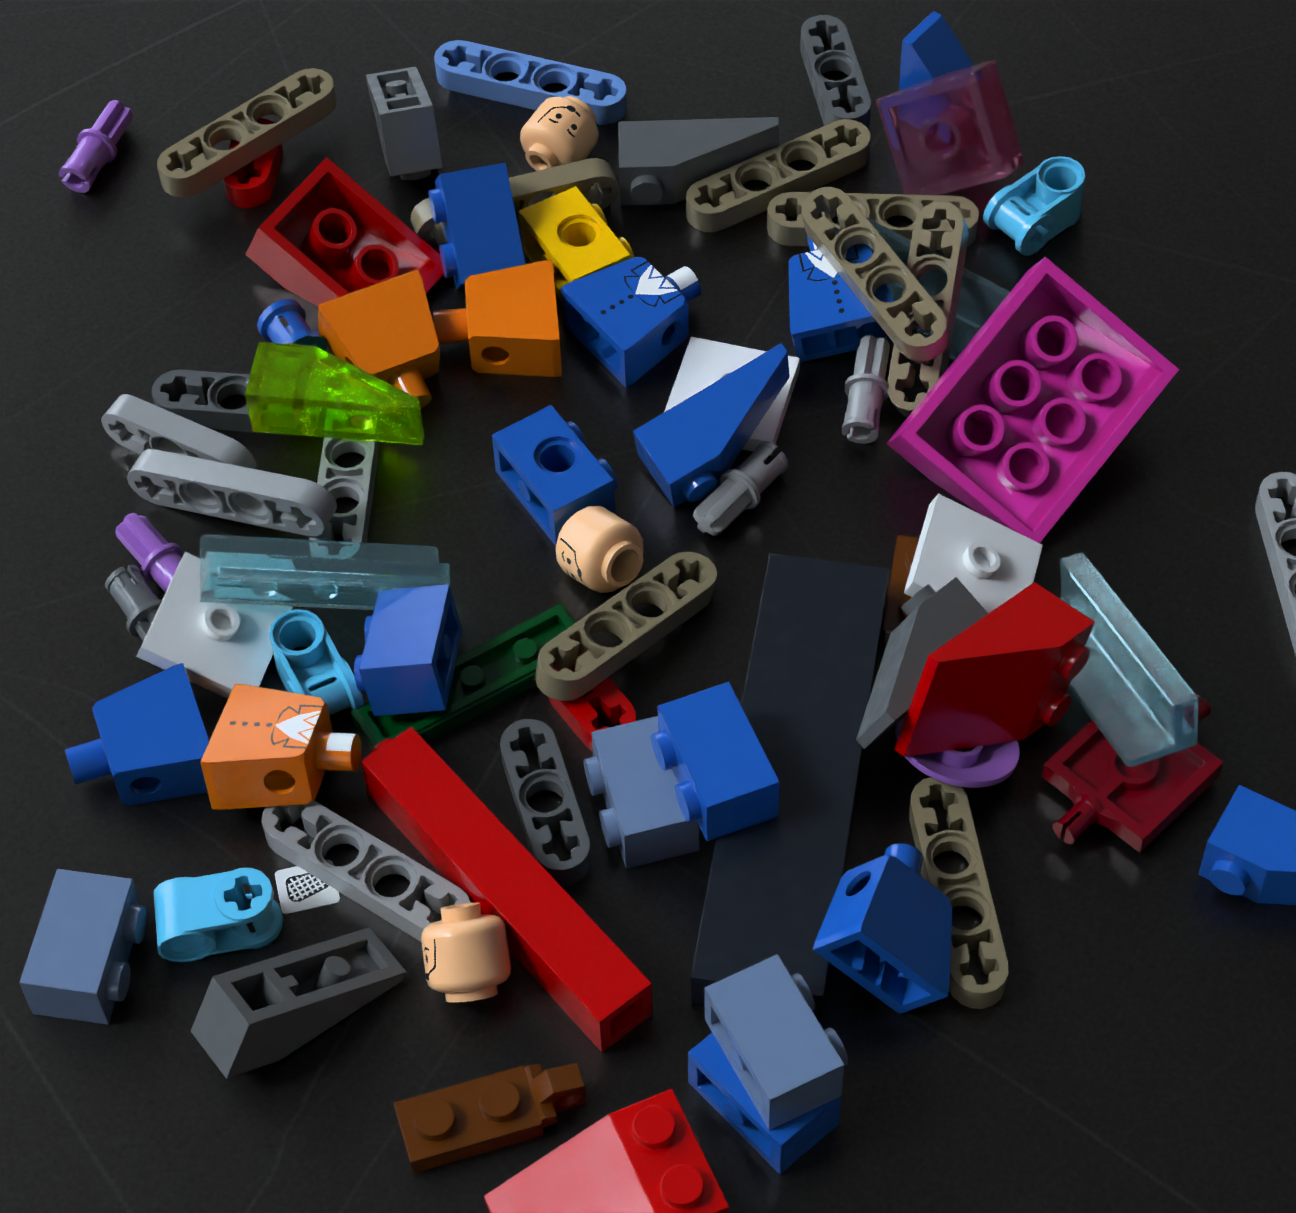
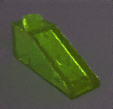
M258 342L245 391L253 432L415 445L423 444L424 431L418 398L316 346L298 345L295 343Z

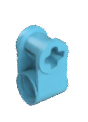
M1058 156L1044 160L1037 168L1012 185L1002 188L992 197L984 210V224L992 230H1002L1015 241L1016 250L1024 256L1036 253L1049 240L1066 228L1074 225L1080 219L1085 184L1084 168L1079 162L1069 157Z
M300 609L287 611L278 616L271 625L269 635L278 676L287 692L321 697L328 705L329 715L349 707L354 710L364 706L362 694L356 686L355 676L346 660L341 658L320 618L308 610ZM297 647H308L304 650L293 651Z
M238 868L233 871L200 877L174 878L159 884L154 890L158 954L163 959L173 962H192L210 955L244 949H258L270 944L277 938L282 929L283 915L279 904L273 899L274 892L269 878L262 871L254 868ZM243 884L249 886L250 894H245ZM250 922L253 923L256 932L254 933L250 932L247 926Z

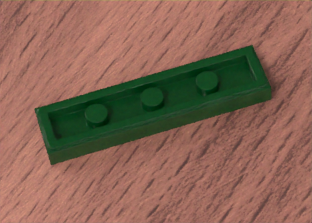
M560 603L457 656L446 710L374 716L368 702L364 706L351 711L353 724L371 750L381 741L395 738L411 726L428 743L537 686L535 674L540 649L547 642L575 624L576 621L564 605Z

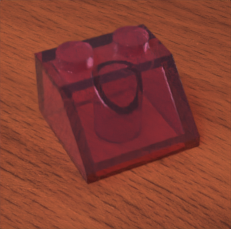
M995 60L945 73L876 99L904 194H945L1006 178L1025 163Z

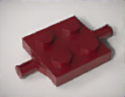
M1128 690L1122 691L1044 763L1042 777L1070 798L1074 804L1063 817L1053 824V830L1058 838L1061 839L1065 835L1064 842L1066 844H1073L1095 822L1110 829L1140 853L1221 774L1224 762L1201 746L1191 732L1201 720L1211 713L1209 703L1205 699H1202L1199 703L1200 695L1194 693L1172 714H1168L1149 707Z

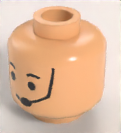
M572 96L547 98L525 123L520 134V142L526 153V160L536 171L586 159L597 145L599 138L594 112L583 101Z
M588 506L574 513L559 532L556 543L557 562L566 574L595 592L609 593L626 586L637 577L643 564V538L638 529L604 507Z
M464 903L440 908L442 920L429 924L421 934L428 986L435 991L445 993L446 1002H467L496 996L498 994L497 985L505 982L511 974L505 922L495 915H481L480 903Z

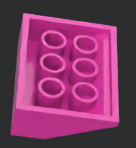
M1044 257L1025 273L886 444L929 480L979 514L1040 543L1179 369L1047 257Z

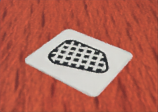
M325 860L328 864L333 865L331 860ZM298 866L275 872L283 914L335 904L340 901L339 891Z

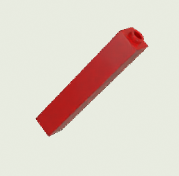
M412 726L395 738L381 741L370 751L367 757L361 760L367 795L443 878L460 887L468 895L471 903H480L481 915H495L505 922L509 951L601 1052H604L653 1015L652 983Z

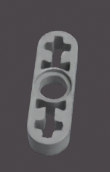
M120 395L101 419L103 428L114 441L140 455L147 449H156L256 469L257 466L250 451L235 439L132 395Z

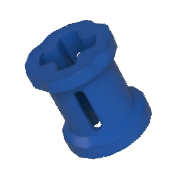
M292 299L280 300L267 307L260 315L257 327L261 336L266 341L272 342L278 349V358L282 367L287 372L302 373L312 369L322 360L323 354L327 350V343L318 331L310 329L305 321V310L296 300ZM280 318H285L289 325L284 327L280 322ZM298 345L304 350L303 355H300L296 350Z

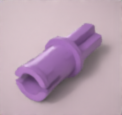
M112 100L105 107L92 128L84 129L79 133L76 149L59 170V177H63L61 181L65 186L79 193L89 191L102 167H104L106 162H112L117 155L116 144L133 119V112L130 108L125 107L118 100Z
M136 513L128 514L125 516L124 521L116 527V536L142 565L141 572L143 577L149 582H156L166 593L183 557V550L176 543H168L145 516H138Z

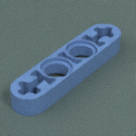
M463 40L449 41L441 45L435 52L434 62L437 81L443 88L532 110H537L549 97L572 96L580 99L591 108L596 117V124L599 125L613 124L621 120L627 111L626 85L621 78L610 73ZM503 72H513L519 75L518 78L507 82L494 79L495 75ZM551 83H561L567 86L565 90L557 93L546 92L542 89L545 85Z

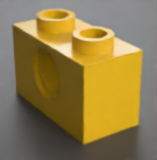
M576 186L519 211L523 251L532 263L553 260L555 293L561 300V287L567 283L634 258L633 251L626 239L623 237L617 238L607 225L601 208L596 203L590 204Z

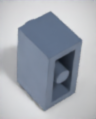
M658 716L591 732L593 757L584 759V769L592 796L603 794L607 809L600 811V820L608 848L619 846L626 869L699 851V824L696 819L688 822L683 816L675 793V785L679 784L672 768L666 771L661 769L652 747L651 735L658 732Z
M64 869L56 870L19 982L32 1014L109 1024L115 1001L122 1002L128 992L131 973L128 959L133 943L140 944L143 941L148 922L147 907L141 905L133 879Z
M778 954L705 987V1021L768 1130L842 1096L844 1067L848 1065L846 1050L837 1033L831 1027L823 1030L812 1011L815 1010V1003L807 983L799 973L790 975Z

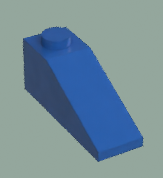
M782 343L633 431L639 458L674 508L687 500L690 502L698 501L716 488L721 475L730 469L790 377L788 352Z
M1239 785L1207 841L1198 875L1210 880L1215 887L1227 894L1241 895L1256 903L1296 905V811Z

